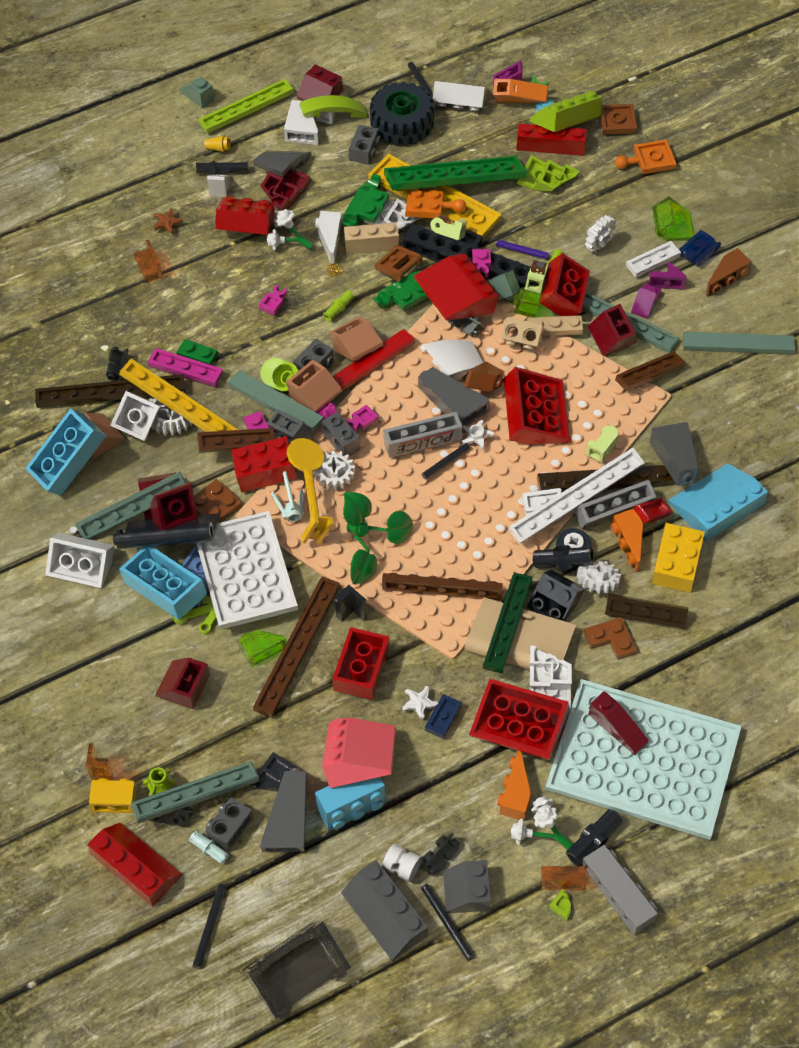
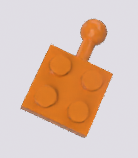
M667 139L635 144L633 147L635 157L627 158L620 155L615 159V166L618 169H625L630 164L638 163L642 174L676 169V161Z
M409 189L405 217L436 218L441 215L442 209H453L457 213H462L466 210L467 205L462 199H457L454 202H443V191Z

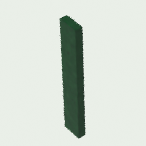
M513 572L483 663V669L503 674L532 584V576Z

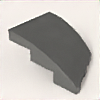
M266 151L257 156L253 162L254 166L283 177L289 170L293 171L299 164L303 165L311 156V152Z

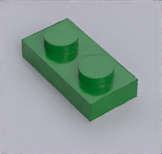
M184 339L176 352L177 355L209 365L213 364L218 355L216 349Z

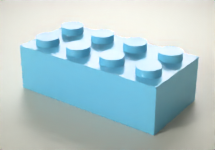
M70 408L25 469L48 492L61 496L105 439L106 435L85 414Z
M152 546L143 547L119 568L126 585L178 620L207 595L201 578Z

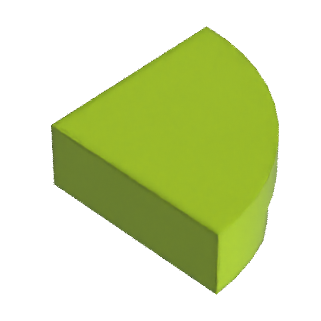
M562 889L549 905V909L567 921L571 913V903L567 893Z

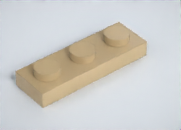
M581 316L527 318L526 320L543 325L542 336L583 335ZM529 332L528 337H536V333Z

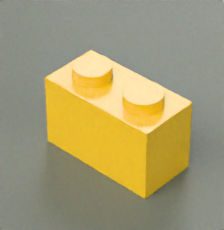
M101 778L92 780L89 798L91 811L99 813H134L131 803L136 801L137 789L135 782L129 779L110 781L109 779Z

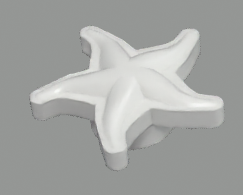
M480 420L471 427L463 425V430L468 437L462 443L472 444L475 442L480 446V449H483L484 439L489 436L494 437V432L484 430L482 427L484 424L483 420Z
M425 686L424 690L420 693L406 689L405 694L410 697V701L403 706L402 710L403 712L413 710L423 720L424 711L428 708L436 707L438 702L428 699V686Z

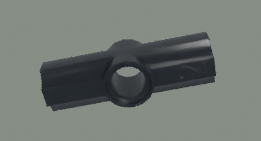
M561 545L554 549L534 550L532 561L535 568L556 567L557 570H567L573 566L593 565L595 555L592 547L571 548L569 545Z
M608 809L594 824H589L581 833L580 838L566 851L569 860L574 865L580 866L583 863L584 857L605 845L609 836L623 823L620 815L615 810Z

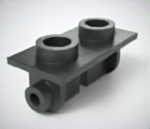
M477 317L448 321V323L457 328L464 324L461 330L472 337L479 335V328L484 331L481 324L482 321Z
M116 346L110 349V362L106 372L108 380L119 381L124 379L119 374L128 362V348L124 351L119 350Z
M187 806L148 821L189 828V817L192 816L193 809Z
M451 833L446 836L443 834L435 842L436 848L433 851L429 850L423 856V863L419 868L427 867V872L431 876L438 875L447 864L442 856L444 855L450 860L459 850L460 842L456 839H451L454 834Z

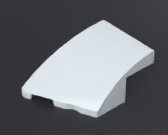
M389 198L375 223L365 220L364 222L369 225L397 222L399 231L421 218L405 217L406 203L398 198L396 201Z
M442 340L423 344L420 347L423 352L427 351L433 357L432 362L441 372L455 380H461L469 369L483 363L472 341Z
M530 646L529 690L568 701L571 710L572 664L559 660L550 653L546 654L535 646Z

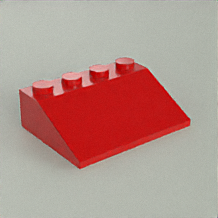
M466 254L449 256L414 275V279L446 321L489 315L495 312L499 296Z
M514 367L504 378L509 439L522 444L569 443L570 435L563 380Z
M489 678L469 736L549 760L565 727L570 712L569 702Z

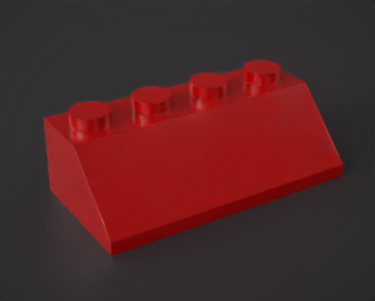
M519 123L516 150L584 156L587 129L568 127L553 132L539 125Z
M122 823L102 829L87 844L91 856L152 907L182 877V873Z

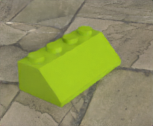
M587 91L585 94L575 95L573 98L563 99V101L558 103H551V105L543 107L530 118V122L553 132L601 116L603 97L597 95L594 91Z

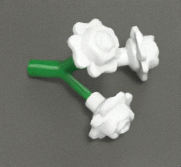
M285 209L284 211H278L274 216L273 222L275 227L284 226L288 228L296 238L279 236L276 230L273 229L272 233H269L267 237L268 246H271L273 251L276 250L279 243L298 242L309 250L313 243L299 235L294 228L292 219L295 214L293 210Z
M546 796L539 797L533 802L534 807L531 809L532 814L536 813L534 815L535 826H540L541 828L547 826L551 828L553 834L535 832L533 829H528L523 819L520 818L519 822L513 823L511 828V838L516 839L517 845H520L521 840H524L525 837L532 838V836L555 839L567 850L573 845L555 826L554 820L557 819L558 815L556 814L557 809L555 807L551 808L554 804L553 799H547Z

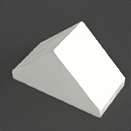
M208 175L209 196L226 197L230 175Z

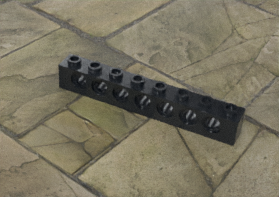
M413 223L403 237V248L416 252L422 257L435 262L458 254H466L472 262V249H481ZM490 252L491 268H489V276L486 278L485 273L480 272L482 276L487 280L513 270L521 289L519 293L532 297L535 292L525 290L531 267ZM536 282L530 283L531 286H539V284Z

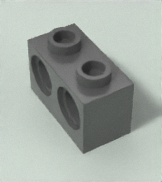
M358 125L349 146V161L369 165L371 158L375 157L376 146H379L381 141L378 128Z
M315 339L293 361V364L297 366L298 370H301L310 361L314 360L325 368L330 367L334 361L333 348Z
M279 409L267 422V425L273 428L276 436H287L290 443L298 438L310 440L313 436L312 431L303 421Z
M338 412L322 421L323 435L338 452L342 451V456L347 454L351 456L360 450L359 436Z
M230 797L227 803L224 802L220 806L215 819H211L206 825L207 838L214 840L216 845L229 852L253 820L252 810ZM232 813L239 814L237 817L234 818L229 817ZM221 829L227 830L224 834H217Z

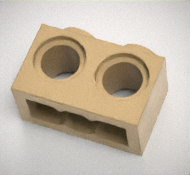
M507 317L502 339L506 341L505 344L516 346L518 343L524 345L523 348L534 350V347H540L544 326ZM512 328L518 329V334L515 337L509 336V331ZM535 332V340L528 341L527 334Z

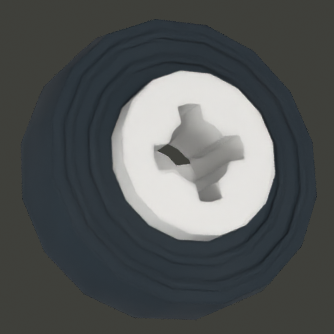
M569 528L559 534L556 540V547L561 545H569L571 548L591 547V540L584 531L577 528Z

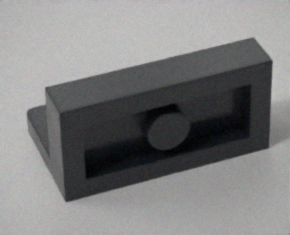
M348 585L335 596L336 617L341 622L352 612L363 621L367 619L366 599L353 587Z

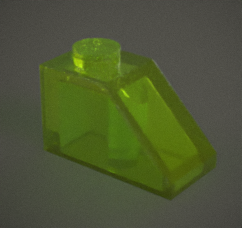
M544 282L541 293L525 290V287L520 289L519 295L515 294L512 304L515 305L514 313L531 318L536 317ZM536 283L531 286L537 287L539 284Z
M259 630L245 633L238 639L239 648L251 667L283 651L286 645V639L283 635Z

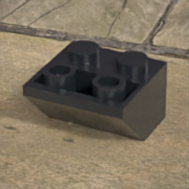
M550 569L543 572L527 608L538 614L566 621L577 606L585 588Z

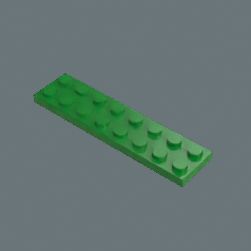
M517 155L390 167L384 168V176L392 191H403L404 189L418 190L424 187L436 188L437 186H453L454 184L468 185L474 182L486 183L487 181H503L504 179L518 180L527 177V170Z

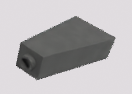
M432 367L427 371L425 370L418 376V388L444 414L457 412L462 429L463 425L468 426L489 412L490 400L471 388H466L464 384Z
M683 422L652 428L650 444L677 486L695 483L698 466L688 423Z
M299 768L284 771L260 843L262 852H305L306 771H302Z

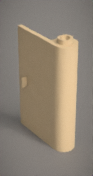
M484 597L465 644L466 651L486 657L503 606L502 602ZM523 609L506 663L530 670V646H535L546 654L550 653L556 656L557 659L564 660L576 625Z

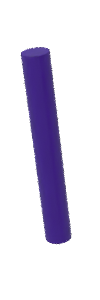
M497 240L496 243L497 247L546 260L549 256L548 252L502 240Z

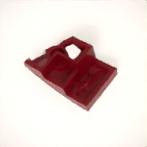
M289 170L283 177L269 172L262 182L261 188L272 203H275L277 210L284 211L295 203L312 179L310 176L296 170Z

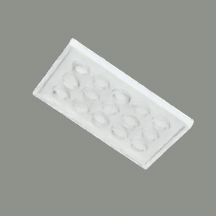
M269 511L218 523L213 541L196 543L220 630L298 610Z

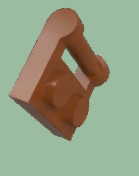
M397 245L375 264V268L379 272L392 276L394 280L399 282L411 268L419 265L423 259L420 254ZM408 259H410V261H408L401 269L398 270V268H399L403 263H405Z

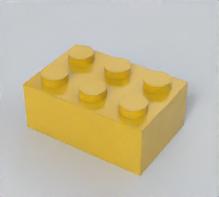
M666 523L652 584L691 593L705 531Z

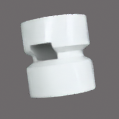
M394 843L383 860L382 868L392 874L397 872L398 877L410 882L420 866L422 857L411 851L406 853L405 848Z

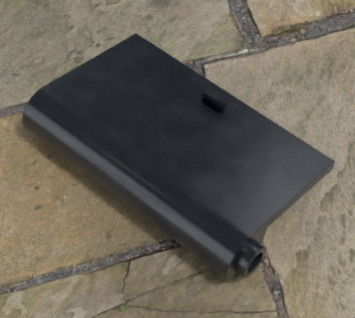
M220 513L198 515V519L168 530H161L154 524L153 519L129 521L125 532L122 529H117L116 534H113V543L115 546L117 545L118 549L213 541Z

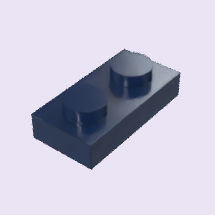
M443 694L425 726V731L444 739L462 706V702Z

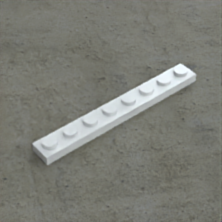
M633 447L512 524L508 530L520 545L576 509L579 505L632 473L645 462Z

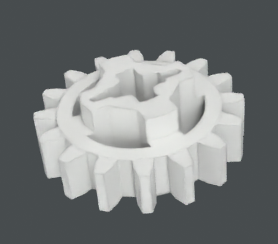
M605 215L604 218L601 217L600 220H597L588 230L589 236L585 239L587 241L585 243L586 248L592 252H597V250L600 251L602 247H605L606 243L613 238L614 233L612 232L616 229L615 219Z
M332 451L331 455L325 452L323 464L313 473L315 480L319 481L320 486L326 484V489H329L330 486H333L334 490L337 489V486L343 489L344 483L349 485L350 479H354L355 466L353 459L349 460L348 454L342 456V451L338 454Z
M598 559L593 565L579 566L576 578L579 584H583V588H590V592L594 590L597 593H600V591L608 593V589L614 591L615 587L618 588L621 574H619V569H614L615 565H607V561L603 563Z

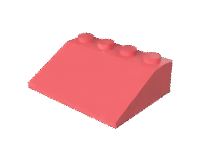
M350 717L344 719L337 718L329 722L322 764L329 787L333 788L392 774L396 736L395 725Z

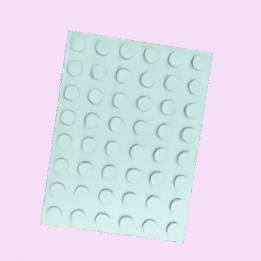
M580 679L545 790L710 840L741 726ZM603 691L607 692L624 708L649 739V742L636 755L632 754L588 715L590 703Z

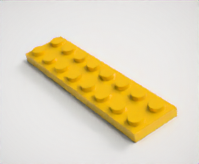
M388 154L368 174V179H371L372 174L380 175V186L407 200L409 189L392 191L384 176V168L410 165ZM444 185L437 186L436 188L424 187L419 189L443 191V202H454L457 199L464 200L467 205L464 212L457 213L453 209H442L441 215H445L449 220L453 221L461 218L468 220L466 230L481 235L483 238L501 220L499 212L450 186Z

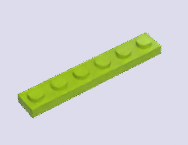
M283 79L199 118V125L209 134L294 94V89L286 79Z

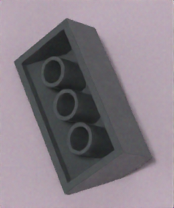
M377 860L358 871L342 890L341 894L391 961H394L428 937V926Z

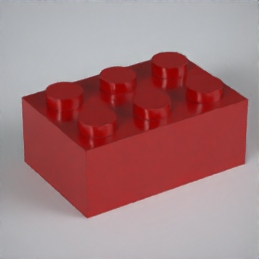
M234 196L223 197L216 208L215 229L268 235L274 224L275 203H271L269 200L253 201L251 198L235 199Z
M564 253L559 254L548 264L540 304L559 316H576L581 313L590 270Z
M287 436L231 450L236 479L241 493L285 482L284 471L287 472L289 481L297 479L295 467L287 457V448L289 446Z
M350 627L332 679L333 691L373 700L390 649L389 636Z

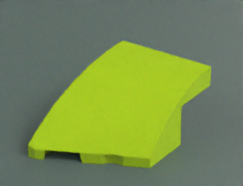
M531 155L525 165L527 177L518 179L516 184L537 191H553L577 176L580 171L567 164L562 167L549 159L547 162H544Z

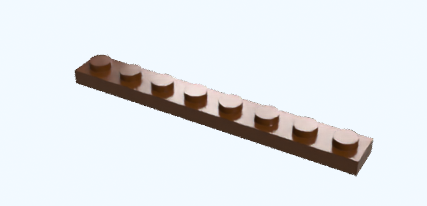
M321 576L253 706V711L271 718L273 717L340 588L339 582Z

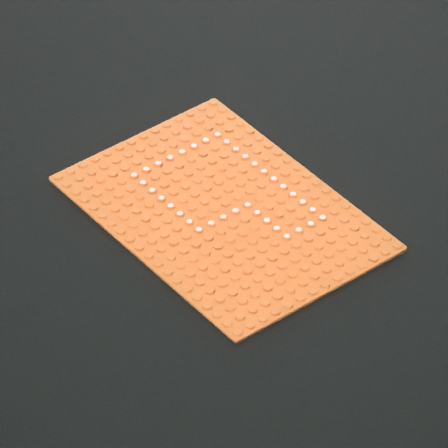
M504 299L497 300L494 314L476 316L482 321L481 324L484 328V331L479 328L480 333L477 337H472L461 329L464 324L457 328L448 323L433 304L407 331L415 338V343L366 375L336 407L339 414L346 421L352 419V414L367 404L378 415V421L365 430L361 427L358 428L356 434L359 436L360 450L349 456V460L353 459L355 466L354 479H350L349 485L344 483L343 489L340 486H337L336 490H334L333 486L326 489V484L320 486L319 481L315 480L313 473L319 516L333 517L334 522L320 545L316 543V539H308L306 544L302 543L301 540L302 534L310 523L311 516L304 472L296 467L297 479L290 480L289 483L293 501L298 505L299 490H303L304 515H302L300 520L289 522L287 519H283L282 513L271 495V492H274L285 509L286 504L289 503L285 482L260 488L235 515V518L238 519L269 511L280 549L323 577L339 582L340 588L344 589L350 585L366 599V605L449 659H455L465 647L468 634L483 599L382 590L383 573L415 574L424 577L436 576L438 578H457L459 580L475 579L483 582L496 581L503 583L502 600L495 601L502 602L506 597L513 572L525 575L533 565L534 550H545L575 514L574 510H572L565 517L558 519L520 545L517 543L508 528L526 516L521 495L522 493L539 491L537 474L602 468L627 452L671 397L670 393L651 382L626 392L615 381L617 374L628 369L568 335L542 336L540 347H534V350L523 348L524 345L518 343L516 346L505 344L506 341L502 339V334L507 317L526 321L527 318L535 317ZM510 329L509 336H517L518 329ZM527 334L528 341L535 340L536 337H528ZM468 340L473 342L483 363L488 362L505 371L503 378L514 367H519L563 380L570 442L522 444L511 441L509 439L504 382L500 388L491 392L473 389L490 400V407L488 413L467 427H471L480 420H483L484 424L482 427L484 430L493 431L494 437L489 436L484 439L483 449H480V446L475 442L468 444L470 450L426 480L422 477L421 473L463 445L462 441L468 437L462 429V440L391 458L388 457L384 445L383 430L445 415L418 388V376L423 371H427L432 367L440 371L432 362L433 357L427 351L423 352L420 347L423 344L435 341ZM468 372L463 376L461 380L457 381L464 384ZM321 424L313 432L310 440L318 444L323 451L324 457L325 452L331 455L332 451H335V454H338L339 452L323 435ZM605 426H614L618 430L617 443L606 459L600 463L586 455L588 442L590 440L596 442ZM357 492L370 499L372 512L365 518V522L369 526L388 528L387 520L395 511L406 512L413 520V529L410 536L399 544L389 542L387 539L388 532L369 530L367 535L360 537L370 549L369 554L376 556L378 566L375 574L370 579L358 584H352L351 561L357 550L365 549L358 540L354 539L355 535L347 531V523L343 515V493Z

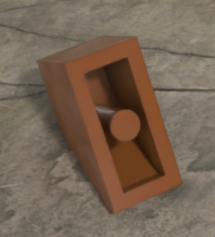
M484 362L469 369L464 386L466 388L491 392L502 386L505 371L488 362Z

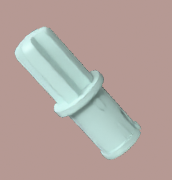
M198 830L190 836L189 842L200 848L204 855L208 854L222 864L228 859V853L218 847L214 840L208 839Z

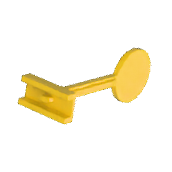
M298 438L293 440L288 446L287 457L294 467L304 472L311 518L309 525L301 536L302 543L306 544L308 539H316V543L320 545L334 524L333 517L319 516L313 472L318 470L324 462V454L318 444L312 440Z

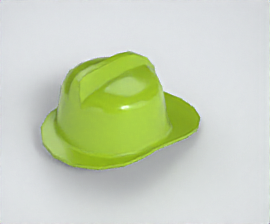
M271 358L264 362L260 375L266 385L286 392L288 391L286 381L299 370L293 363L280 358Z

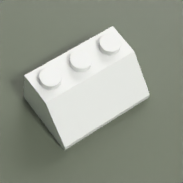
M435 81L433 100L437 106H446V103L453 104V108L463 109L464 105L470 106L469 110L479 111V108H484L488 87Z
M58 533L50 538L45 575L102 588L112 565L115 545Z

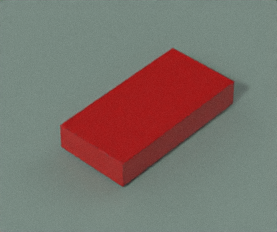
M662 498L638 504L634 508L644 524L667 518L673 513Z

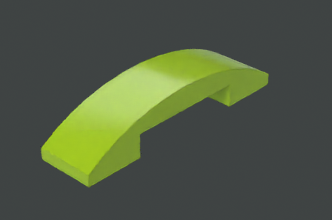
M319 96L304 100L299 104L303 117H319L321 112H349L351 118H367L364 105L353 98L345 96Z

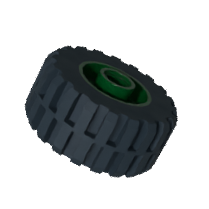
M401 81V83L393 82L391 85L387 84L383 86V89H379L371 99V127L378 128L381 140L384 139L386 143L390 144L391 142L397 146L399 144H403V146H408L410 143L412 145L416 144L418 140L422 141L425 139L434 126V100L427 90L424 91L423 87L420 85L416 86L415 83L410 82L408 84Z

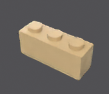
M397 222L344 227L346 254L391 251L395 246H399Z

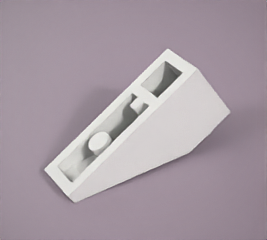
M320 211L319 218H316L315 228H318L320 240L330 263L335 264L342 227V213Z

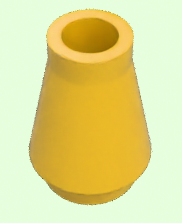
M222 135L205 139L204 146L205 149L226 152L231 148V141L229 137Z

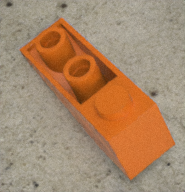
M495 79L493 96L497 102L547 103V85L514 79Z
M631 509L613 515L610 526L612 533L617 535L619 539L618 542L621 550H624L627 555L628 564L633 566L635 572H638L643 523L635 510Z
M517 751L516 757H511L509 769L512 770L510 775L505 776L503 787L506 789L504 794L500 793L497 806H500L501 815L518 820L522 818L524 821L530 804L531 792L522 753Z

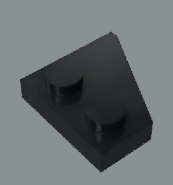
M272 752L257 773L259 782L250 784V787L253 789L278 791L284 771H290V769L297 767Z

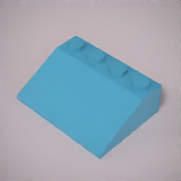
M727 463L669 499L668 503L692 529L705 531L703 541L706 542L765 505L768 491L754 477Z

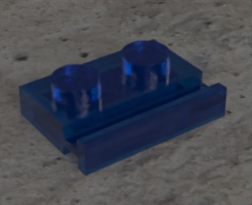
M700 230L679 251L683 258L691 263L694 262L699 267L720 248L721 242H716L715 238Z

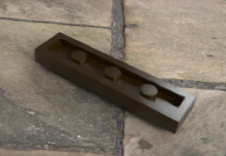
M608 594L605 615L685 629L688 607Z

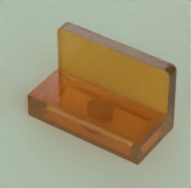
M149 239L145 240L147 249L134 253V258L146 283L163 278L160 262Z
M89 743L86 768L91 782L101 778L113 781L114 775L108 758H98L94 743Z
M541 866V890H585L587 882L585 867Z

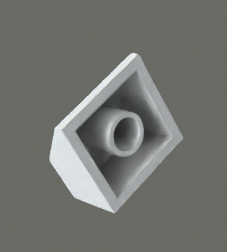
M125 391L110 426L145 441L160 406L134 393Z

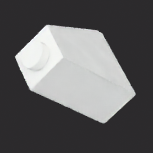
M292 100L284 127L285 141L318 145V130L314 118L303 117L299 106L302 101Z

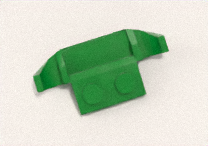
M372 174L371 179L358 188L357 193L343 213L342 225L344 227L358 226L361 219L375 223L389 200V193L379 190L380 175Z
M421 271L411 272L401 281H396L388 287L381 289L377 297H373V301L380 308H387L396 303L402 311H405L428 298L414 279V275Z

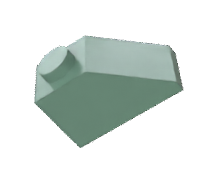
M202 77L190 81L179 89L183 95L201 108L214 100L213 85Z
M513 270L486 280L499 296L498 300L505 298L508 301L515 298V294L521 291Z

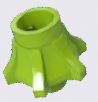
M156 767L150 771L149 777L143 780V785L147 786L150 790L149 796L169 790L177 784V781L170 776V769L164 770L163 768Z

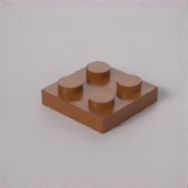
M633 104L602 105L600 120L603 135L637 133Z
M217 479L194 495L197 514L220 513L219 523L242 507V502Z

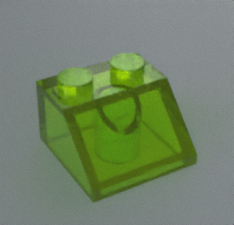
M668 196L652 207L655 223L654 230L657 236L662 237L666 241H691L695 239L691 212Z

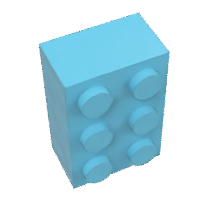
M380 777L333 788L327 786L315 792L317 811L328 831L339 829L346 822L352 819L358 820L365 813L371 810L376 811L385 804V785Z

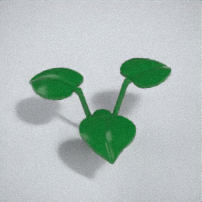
M357 492L343 493V515L347 523V531L355 535L354 539L358 540L365 549L357 550L351 561L352 584H358L370 579L375 574L378 566L376 556L369 554L370 549L360 537L367 535L369 530L388 532L387 539L389 542L399 544L410 536L413 529V520L406 512L395 511L387 520L388 528L369 526L365 522V518L372 512L370 499Z

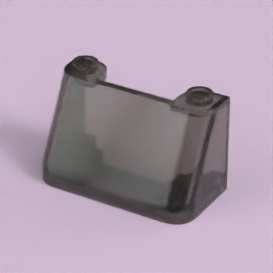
M314 921L242 969V972L274 1019L280 1018L282 1020L292 1013L290 1009L295 1002L327 980L335 979L339 981L348 974L346 971L351 966L324 922Z

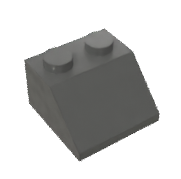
M487 860L465 861L443 871L447 914L490 911L491 900Z

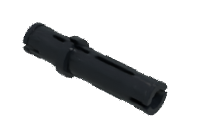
M196 162V173H248V162Z

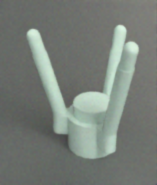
M284 471L283 476L289 499L285 509L276 494L271 492V495L279 507L283 519L295 522L304 515L303 490H299L298 505L293 501L287 472Z

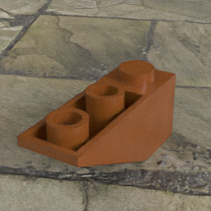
M738 248L724 255L708 282L706 296L708 297L713 293L719 292L727 285H732L741 277H746L750 272L752 261Z

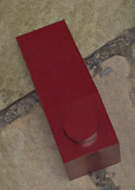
M603 691L590 703L588 715L632 754L636 755L649 742V739L624 708L607 692Z

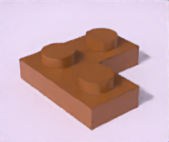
M622 617L584 628L583 633L591 649L610 643L617 660L637 653V649Z

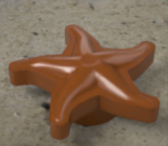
M172 208L165 215L154 213V218L159 220L154 225L155 231L162 228L173 234L175 225L183 223V218L174 217Z

